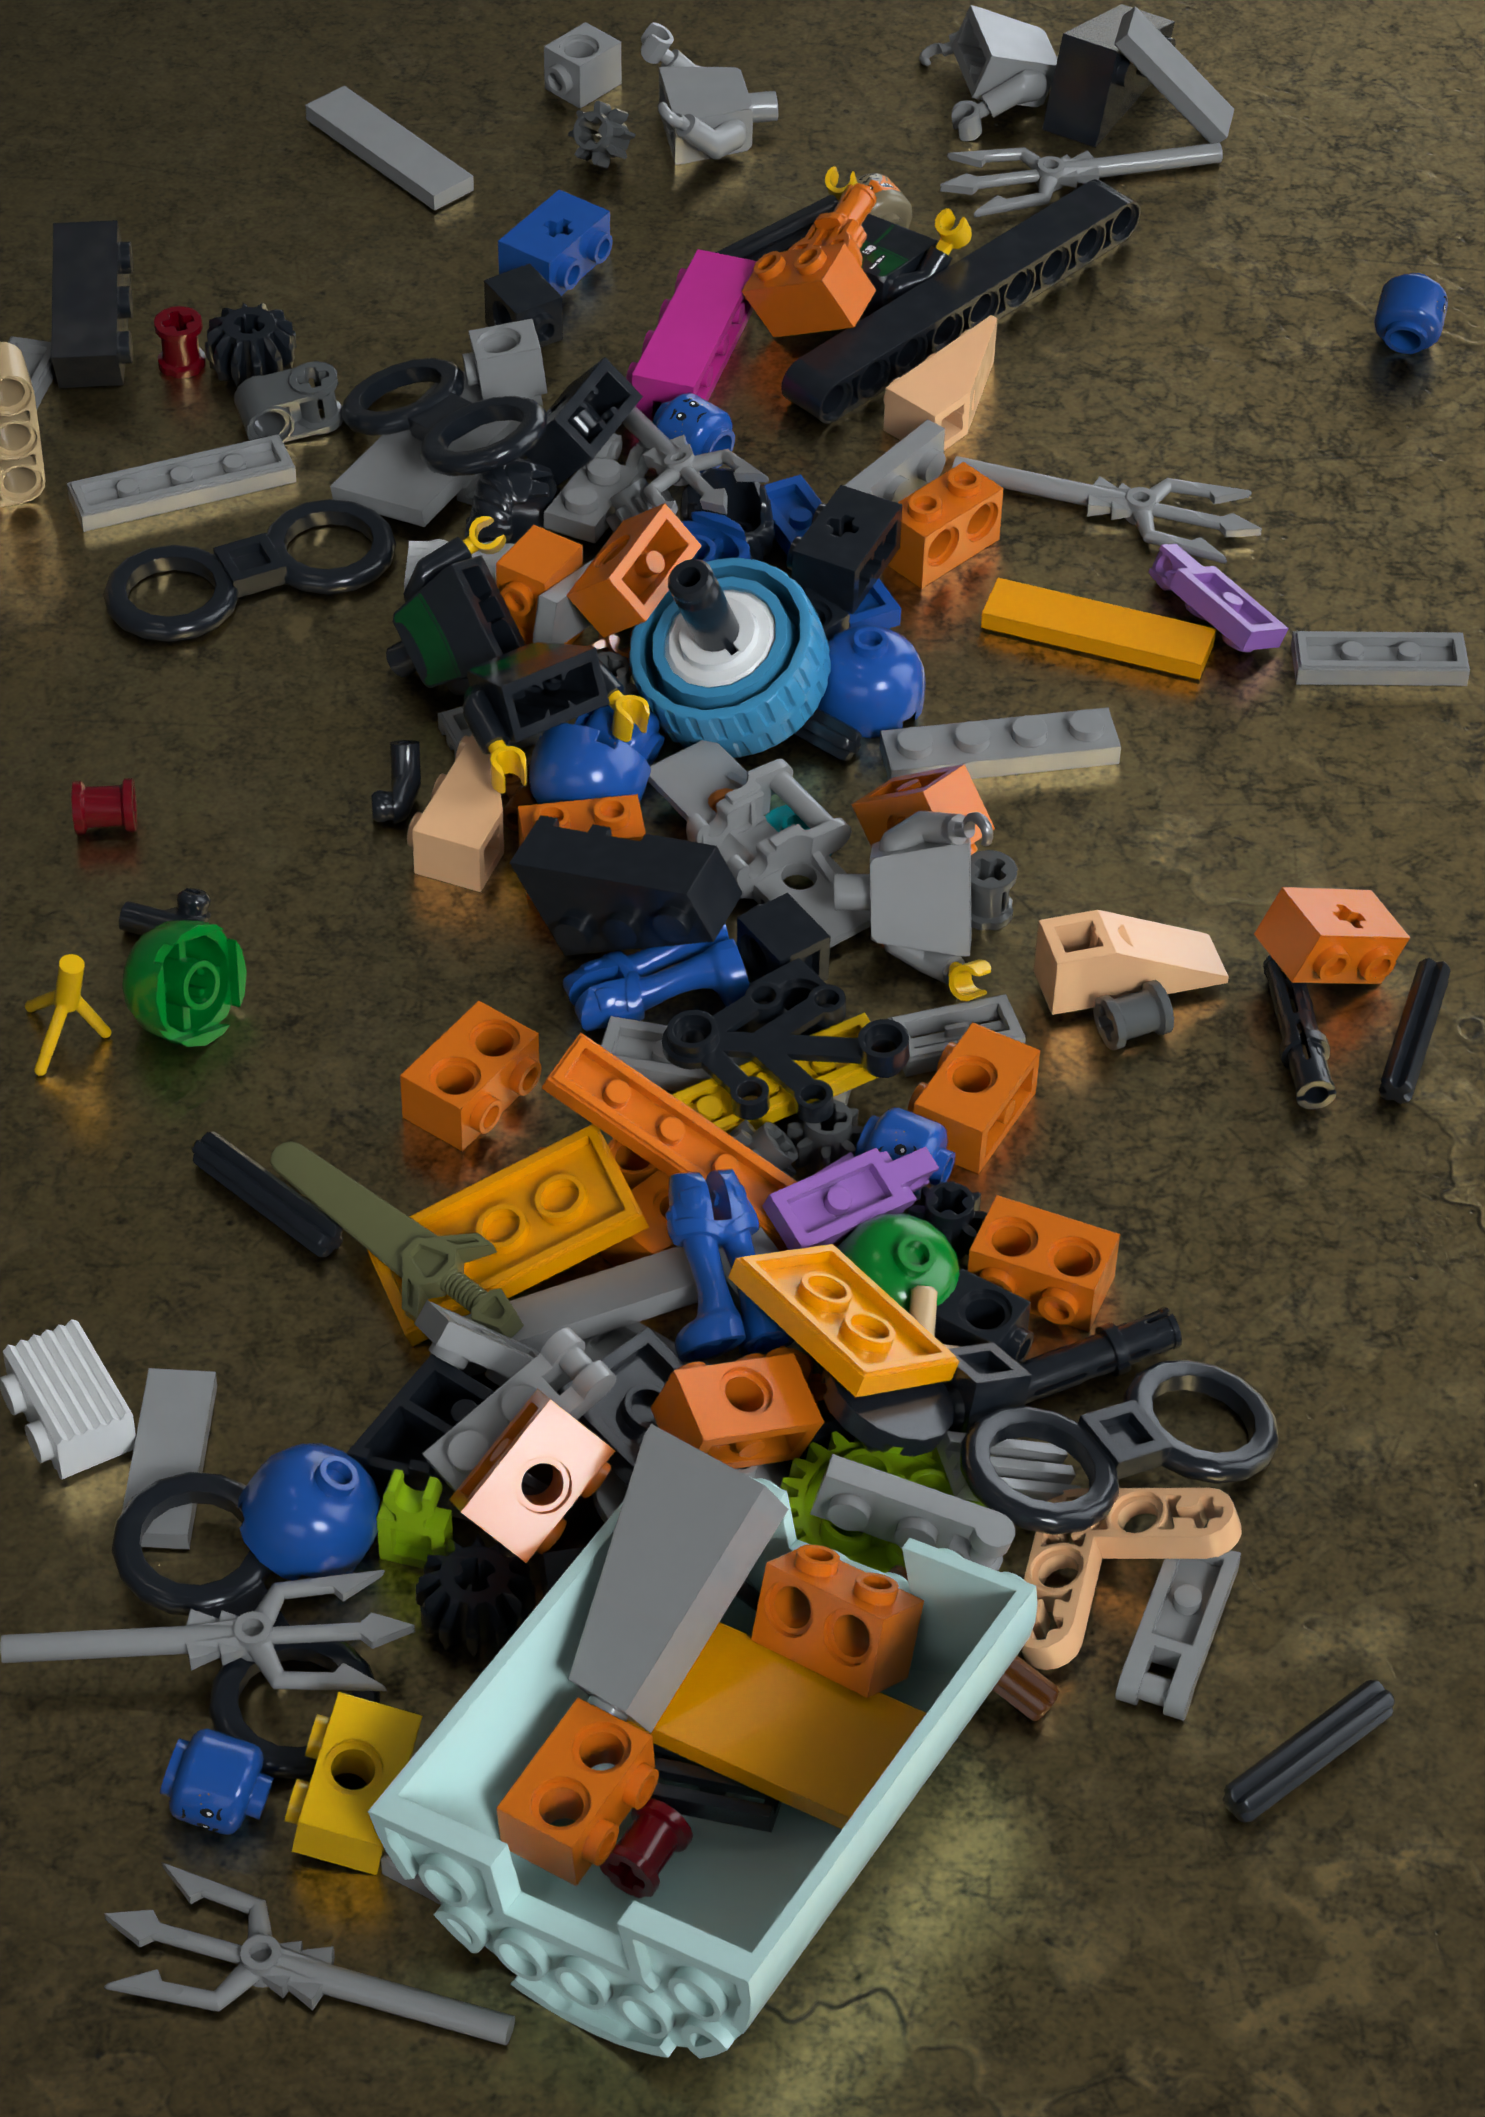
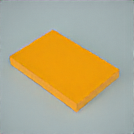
M833 1244L736 1258L728 1278L853 1396L861 1397L952 1380L960 1362L956 1356Z

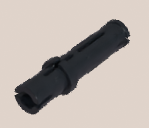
M1269 955L1263 962L1264 974L1268 979L1274 1011L1283 1040L1279 1047L1281 1061L1291 1071L1298 1104L1310 1110L1326 1107L1336 1097L1335 1084L1331 1079L1327 1063L1331 1051L1328 1039L1318 1029L1307 983H1292ZM1290 999H1293L1297 1013L1293 1012ZM1297 1024H1300L1302 1032L1300 1034L1296 1026ZM1302 1044L1306 1047L1309 1059H1305Z
M1162 1307L1128 1323L1125 1322L1116 1326L1114 1323L1109 1322L1098 1326L1095 1329L1094 1335L1019 1363L1032 1374L1025 1404L1038 1399L1041 1400L1109 1373L1115 1377L1123 1375L1131 1370L1132 1364L1156 1354L1179 1348L1182 1345V1335L1175 1316L1170 1314V1310L1167 1307Z

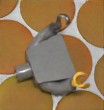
M918 811L887 830L879 842L872 844L870 874H835V910H871L872 941L883 944L887 953L917 971L949 985L952 994L959 1000L970 1001L987 995L985 989H979L974 985L972 975L983 976L991 973L990 963L986 960L978 959L965 963L961 957L970 956L971 837L975 834V824H977L982 833L981 845L989 846L993 839V828L988 818L979 812H972L965 816L956 813Z

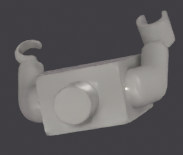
M970 5L959 31L949 35V42L931 44L920 53L919 61L925 66L931 65L929 58L936 54H943L946 57L954 53L972 98L983 100L978 104L968 100L959 101L952 109L953 129H958L960 140L966 142L975 140L981 135V118L989 114L994 118L1015 105L1029 107L1042 105L1052 86L1058 59L1046 32L1040 27Z
M651 23L641 36L643 44L641 46V55L648 63L657 64L660 61L662 62L661 67H659L658 112L661 115L675 165L710 158L717 160L726 155L748 151L752 147L753 123L778 121L779 113L776 92L748 93L740 69L736 67L699 66L694 64L679 50L674 49L670 51L669 47L674 41L671 32L659 23Z

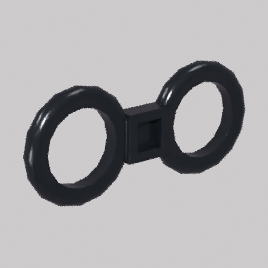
M438 358L413 359L392 365L372 374L356 385L344 399L341 413L342 420L352 431L365 435H391L410 430L413 437L422 441L420 457L423 463L434 473L447 476L476 475L515 461L536 446L547 429V412L533 399L520 396H502L472 403L460 397L464 391L465 383L463 371L452 361ZM420 382L439 383L434 391L408 406L390 411L375 412L367 410L377 399L399 387ZM507 420L521 422L515 431L489 446L470 451L447 450L453 441L481 425Z
M334 499L306 502L284 512L269 526L267 533L214 547V554L198 547L167 545L148 548L126 558L110 574L103 596L108 615L126 632L145 640L162 642L195 639L217 629L234 612L239 597L283 584L303 592L327 595L355 591L376 581L391 565L396 549V541L390 524L371 508L353 501ZM328 524L348 526L356 529L372 542L370 551L361 560L346 567L333 569L313 568L297 562L286 549L288 543L298 533L311 527ZM171 570L195 573L206 578L215 587L213 597L203 607L188 614L176 616L152 615L138 609L128 599L131 589L140 580L158 572Z
M1187 1359L1158 1362L1136 1374L1123 1396V1403L1083 1414L1078 1422L1056 1411L1030 1406L1001 1408L974 1421L960 1443V1470L973 1496L986 1508L1006 1515L1013 1522V1525L1025 1530L1051 1535L1081 1532L1107 1517L1119 1496V1479L1162 1466L1187 1479L1213 1484L1244 1481L1269 1465L1278 1448L1277 1420L1264 1397L1241 1377L1213 1364ZM1178 1390L1195 1391L1214 1397L1224 1402L1240 1416L1248 1430L1249 1443L1236 1451L1215 1453L1195 1449L1177 1440L1161 1426L1153 1411V1399L1166 1392ZM1028 1437L1047 1441L1067 1451L1081 1464L1089 1479V1491L1073 1501L1052 1503L1032 1499L1012 1489L998 1476L990 1461V1449L996 1444L1012 1438Z
M186 1472L159 1479L133 1496L116 1521L112 1544V1554L119 1576L124 1584L142 1602L171 1615L189 1616L190 1609L219 1619L222 1610L237 1616L255 1611L268 1592L264 1583L272 1570L260 1563L251 1550L239 1568L223 1579L195 1585L177 1583L159 1575L145 1560L141 1549L142 1537L152 1521L170 1508L190 1503L211 1504L231 1512L243 1523L245 1519L242 1513V1505L238 1509L237 1507L239 1496L246 1485L221 1474ZM279 1611L273 1627L290 1626L281 1611ZM345 1641L274 1645L280 1662L287 1660L310 1661L332 1672H335L342 1663H345L375 1680L370 1665ZM239 1658L224 1666L222 1665L212 1682L209 1714L215 1731L259 1746L264 1756L262 1774L282 1779L298 1778L305 1780L312 1778L317 1760L305 1757L307 1745L303 1747L276 1745L258 1737L242 1718L239 1709L240 1694L250 1678L261 1671L256 1663ZM348 1691L349 1695L380 1703L379 1691Z

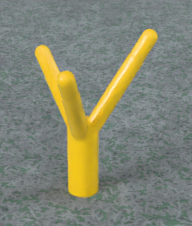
M67 954L60 959L55 990L35 997L25 1003V1009L28 1012H35L55 1005V1010L34 1068V1072L38 1076H43L47 1072L69 1012L76 1010L102 1038H109L112 1033L110 1027L81 996L85 963L81 957L75 954Z

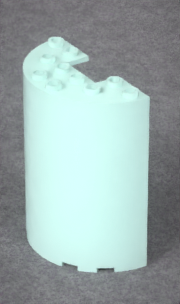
M763 1478L754 1480L765 1485L789 1510L745 1580L759 1592L761 1591L767 1562L792 1552L800 1546L810 1545L796 1538L787 1491ZM622 1502L373 1804L368 1813L381 1843L405 1880L414 1879L418 1874L427 1889L441 1902V1906L433 1915L471 1953H479L484 1946L493 1952L509 1970L517 1975L511 1982V1985L566 2021L610 2042L639 2052L668 2058L676 2046L689 2048L699 2059L718 2055L727 2051L734 2040L741 2034H744L1023 1648L1031 1635L1036 1621L1038 1605L1036 1585L1026 1582L1014 1573L993 1570L967 1560L948 1548H936L909 1538L902 1547L908 1580L898 1574L891 1572L883 1573L854 1562L842 1553L834 1550L840 1556L841 1561L866 1573L886 1575L898 1583L899 1589L924 1600L908 1678L880 1693L927 1714L842 1829L837 1828L783 1802L772 1833L682 1815L691 1827L693 1833L692 1841L686 1850L674 1852L658 1875L660 1884L652 1897L636 1898L623 1892L612 1884L599 1866L594 1864L591 1865L578 1885L574 1886L509 1850L508 1844L500 1839L496 1807L577 1697L586 1702L590 1697L568 1678L621 1511ZM735 1596L720 1622L752 1636L756 1611ZM602 1763L593 1766L591 1769L607 1770L616 1765ZM658 1778L657 1783L699 1791L698 1786ZM729 1792L725 1795L758 1803H764L765 1801L764 1799ZM633 1808L619 1826L616 1844L633 1822L631 1817ZM564 1818L556 1820L550 1825L567 1826L576 1820Z

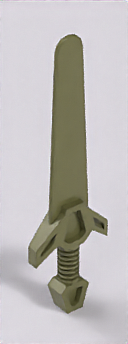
M290 1141L284 1142L274 1149L270 1160L273 1169L402 1278V1309L414 1322L428 1299L448 1295L471 1312L472 1321L509 1338H512L524 1326L501 1288L487 1292L464 1274V1263L497 1253L494 1245L478 1233L437 1236L303 1145Z

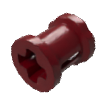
M183 306L170 307L159 312L154 319L155 333L161 338L162 352L157 357L159 370L164 375L177 379L198 375L201 369L206 366L205 352L199 347L198 335L203 329L201 315L196 310Z
M124 778L121 785L89 787L85 786L83 781L72 782V817L76 835L86 834L87 829L93 827L124 826L127 832L137 831V797L133 778Z
M650 1798L641 1809L633 1808L631 1813L633 1822L614 1846L606 1861L599 1866L612 1884L636 1898L652 1897L660 1884L659 1873L674 1852L686 1850L693 1838L691 1827L682 1815L666 1803Z

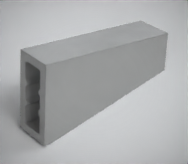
M653 1424L650 1425L643 1437L568 1678L590 1696L587 1700L588 1703L625 1722L628 1719L650 1733L655 1728L789 1510L765 1485Z

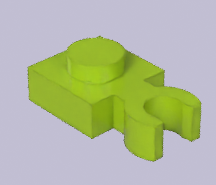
M393 1470L377 1515L380 1559L424 1569L428 1555L445 1556V1548L449 1539L453 1540L452 1510L437 1507L443 1489L438 1478L430 1476L425 1491H418L405 1484L403 1470Z

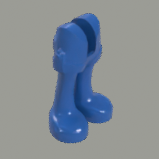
M724 924L714 942L645 948L629 955H624L621 951L610 952L599 959L582 964L580 968L563 978L562 983L570 1002L575 1006V1013L585 1031L607 1028L610 1016L642 1021L645 1019V1011L669 998L691 990L712 989L727 1007L745 996V992L749 988V981L741 955L734 939H729L726 924Z
M713 1170L707 1175L706 1180L698 1172L671 1175L668 1191L669 1208L666 1212L668 1235L674 1245L683 1247L695 1280L698 1297L696 1319L684 1326L676 1336L675 1349L678 1358L682 1362L687 1363L700 1362L719 1357L737 1346L740 1354L746 1356L753 1353L767 1354L780 1346L787 1347L791 1345L795 1340L737 1287L741 1306L740 1316L727 1286L719 1249L723 1248L732 1269L736 1258L756 1255L751 1235L759 1230L757 1214L734 1170Z

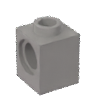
M585 22L544 46L545 89L581 109L621 85V41Z
M533 319L468 331L472 352L462 354L468 386H479L482 400L492 397H528L548 393L541 347Z

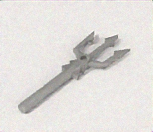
M1217 142L1094 158L1088 150L1074 158H1070L1067 154L1061 158L1054 156L1041 158L1025 147L950 152L947 154L949 160L982 168L985 163L1021 160L1031 170L978 177L965 173L940 184V191L973 195L978 189L1036 182L1039 188L1038 193L1008 199L997 195L975 211L974 217L976 218L1046 205L1050 202L1053 192L1061 189L1062 186L1077 188V183L1085 184L1091 180H1099V178L1221 163L1223 150L1221 144Z
M636 406L622 422L649 450L642 454L647 468H655L659 475L643 490L653 508L666 503L676 515L678 511L676 501H666L661 493L672 485L684 486L689 484L702 497L700 499L702 509L727 514L728 496L725 488L714 489L700 476V471L723 464L735 470L734 476L737 482L769 481V478L764 473L729 449L694 456L691 445L687 444L685 435L670 440Z
M959 456L955 457L952 466L954 468L960 463L965 462L1004 489L1088 506L1087 517L1111 514V520L1125 518L1129 523L1137 525L1144 542L1158 546L1177 544L1190 555L1223 564L1227 563L1226 557L1202 537L1189 540L1156 531L1153 520L1154 516L1216 529L1225 537L1261 536L1262 528L1234 513L1217 516L1159 503L1170 492L1209 498L1215 505L1248 498L1252 494L1249 490L1166 478L1150 489L1145 487L1131 489L1124 483L1116 487L1100 476L1091 485Z
M384 1570L273 1583L255 1611L237 1616L222 1610L218 1619L190 1609L186 1626L1 1635L0 1653L2 1663L187 1654L191 1671L218 1658H221L223 1666L242 1658L246 1661L255 1662L273 1689L387 1691L383 1684L345 1663H342L335 1672L284 1671L274 1645L361 1640L374 1649L414 1633L415 1625L371 1612L361 1622L273 1627L284 1599L334 1593L344 1602L383 1576Z
M163 1862L161 1864L164 1870L190 1904L206 1898L249 1914L248 1938L243 1945L160 1923L154 1910L104 1913L105 1920L139 1947L158 1941L239 1964L214 1991L162 1981L158 1969L110 1982L104 1986L107 1990L219 2012L252 1986L269 1987L282 1998L290 1991L311 2010L315 2008L325 1994L502 2045L509 2043L514 2029L515 2016L335 1966L334 1946L303 1950L302 1941L279 1943L272 1935L266 1900Z

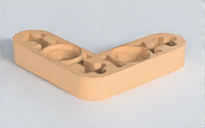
M1089 1488L1063 1490L1064 1494L1049 1499L1047 1502L1073 1501L1088 1493ZM1119 1488V1496L1105 1519L1084 1531L1071 1533L1074 1544H1069L1066 1533L1051 1535L1035 1532L1024 1580L1036 1585L1038 1605L1033 1630L1029 1639L1020 1650L1025 1661L1034 1668L1050 1670L1068 1664L1078 1655L1083 1643L1102 1559H1208L1219 1557L1229 1552L1238 1543L1242 1534L1241 1522L1230 1496L1222 1490L1215 1488ZM1152 1514L1157 1516L1156 1522L1143 1532L1131 1533L1123 1530L1126 1523L1137 1515ZM1070 1568L1078 1571L1075 1579L1063 1587L1051 1588L1044 1585L1046 1579L1059 1569ZM1048 1612L1053 1613L1058 1629L1049 1630L1051 1619Z

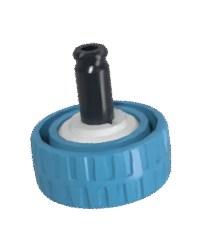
M726 558L708 562L690 559L677 564L668 577L669 591L647 621L636 625L632 631L629 665L632 670V678L640 696L648 702L650 711L658 717L660 727L665 735L673 742L680 743L684 749L701 740L715 742L733 758L760 753L780 744L796 733L813 715L828 685V676L831 671L830 648L815 608L796 580L789 578L788 574L781 569L768 565L765 562L744 558Z

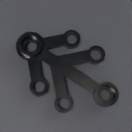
M757 982L746 990L745 996L713 1016L701 1010H687L675 1015L670 1020L662 1036V1049L666 1059L679 1068L689 1070L703 1069L731 1095V1106L734 1114L745 1120L759 1119L768 1112L770 1108L769 1087L761 1078L748 1077L729 1057L751 1058L795 1098L796 1114L807 1123H821L831 1117L834 1111L833 1090L826 1082L814 1080L793 1060L862 1064L873 1076L889 1078L897 1075L908 1063L910 1057L907 1029L899 1022L889 1019L869 1022L860 1030L858 1038L799 1035L815 1024L821 1027H831L845 1019V993L841 988L831 984L815 987L811 990L806 1000L783 1014L784 1004L781 988L772 982ZM761 1001H770V1002H771V1003H769V1004H764V1005L757 1004L758 1002H761ZM823 1004H833V1005H835V1006L828 1007V1008L820 1007V1006L823 1005ZM751 1020L758 1024H766L754 1033L735 1032ZM746 1096H756V1097H758L757 1099H754V1100H743V1099H742V1098H744V1097H746ZM811 1099L822 1100V1102L815 1104L807 1103L806 1101Z

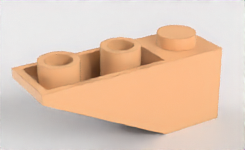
M990 315L973 328L964 331L960 337L937 353L929 355L924 362L911 371L893 380L886 387L884 394L883 430L902 440L928 419L945 428L944 451L966 436L994 362L997 318Z
M473 734L471 736L465 735L461 739L456 751L454 764L447 774H440L434 784L431 801L423 813L417 812L413 816L408 829L407 844L409 847H413L415 874L481 892L504 854L503 807L501 793L493 789L491 784V754L482 753Z
M1102 910L1047 918L1038 922L1034 974L1052 1015L1094 1008L1095 999L1098 997L1109 995L1115 999L1140 991L1143 983L1152 980L1160 982L1167 994L1228 983L1229 976L1210 935L1207 933Z

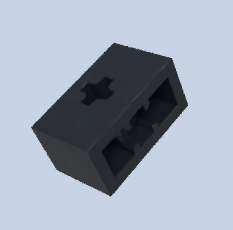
M604 357L568 385L547 411V429L536 446L526 452L525 455L531 461L550 468L554 475L553 479L558 486L594 459L643 396Z
M840 485L827 504L821 503L817 507L811 526L804 536H797L793 540L786 560L787 568L792 570V579L796 580L803 590L809 587L830 602L836 603L847 613L854 614L900 549L903 505Z

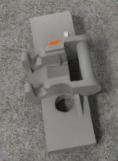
M701 740L650 766L651 773L648 782L687 821L686 833L688 841L718 847L743 892L740 898L754 899L758 904H765L785 893H789L831 936L830 948L871 926V910H835L834 906L835 874L847 873L829 855L847 843L852 833L851 827L842 818H833L792 777L793 768L786 761L777 759L747 772L718 743ZM777 794L810 829L804 830L799 824H793L777 832L766 821L767 818L764 816L770 811L771 796ZM792 875H802L812 880L814 885L804 890H796L787 886L783 880Z

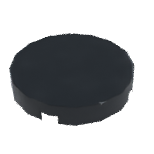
M826 1369L822 1373L821 1384L825 1383L827 1387L823 1398L829 1412L844 1430L870 1447L883 1451L885 1446L889 1444L894 1447L903 1448L899 1455L915 1457L932 1452L953 1424L954 1405L946 1386L942 1382L855 1397Z

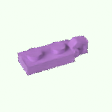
M1164 544L1160 546V551L1148 573L1163 591L1172 590L1186 602L1185 607L1191 614L1207 620L1223 634L1222 639L1224 642L1236 650L1252 652L1257 649L1280 647L1289 628L1217 567H1203L1177 544Z
M923 1147L894 1161L887 1151L880 1153L877 1148H874L769 1194L762 1207L789 1250L834 1244L843 1240L860 1223L879 1214L903 1213L906 1208L912 1206L917 1200L913 1192L927 1186L930 1183L928 1179L933 1172L938 1171L939 1166L927 1147Z

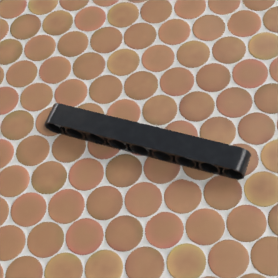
M1094 179L1085 183L860 320L854 328H847L798 358L785 373L781 386L782 395L823 423L830 424L885 391L886 387L893 380L902 377L924 362L929 355L937 353L956 340L967 329L973 328L990 315L999 320L1130 237L1139 222L1141 215L1140 205L1100 180Z

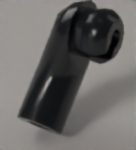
M416 740L390 742L392 791L377 790L371 795L372 818L376 822L393 821L395 825L408 819L421 787L420 742Z
M186 888L177 895V907L166 910L127 901L120 912L119 929L142 936L167 921L196 920L208 923L211 918V913L208 912L211 899L207 892L203 890Z

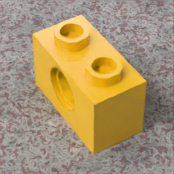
M338 1692L331 1717L317 1714L305 1752V1757L317 1760L310 1782L296 1779L284 1822L297 1825L292 1852L377 1875L385 1848L375 1831L368 1811L411 1760L422 1715ZM342 1773H352L361 1777L367 1786L357 1790L346 1789L337 1784L334 1777Z

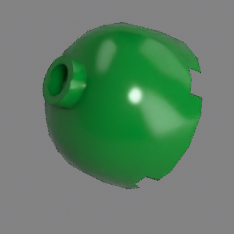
M196 920L167 921L143 934L135 943L124 966L122 990L127 1008L144 1030L168 1042L187 1047L206 1046L226 1032L230 1025L219 1023L227 1017L231 1006H241L245 996L247 969L242 948L236 940L225 936L222 931L223 928L216 924Z
M879 1214L866 1220L853 1229L837 1247L908 1313L911 1289L915 1286L934 1287L938 1292L937 1306H939L955 1290L960 1275L957 1255L946 1236L928 1221L908 1214Z

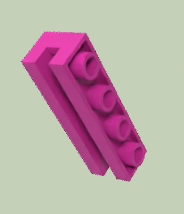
M697 249L688 268L680 269L672 299H665L663 301L658 325L655 331L648 330L642 347V356L638 363L632 362L626 375V379L643 396L636 407L651 422L661 404L672 401L678 395L693 393L707 401L709 400L754 310L741 291L752 275L757 261Z

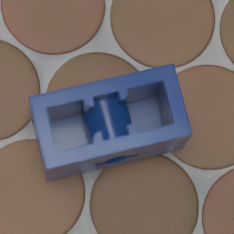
M562 190L556 191L498 240L499 274L530 263L562 296L566 291L573 289L581 278L596 265L603 263L609 256L613 244V239L610 235V211Z

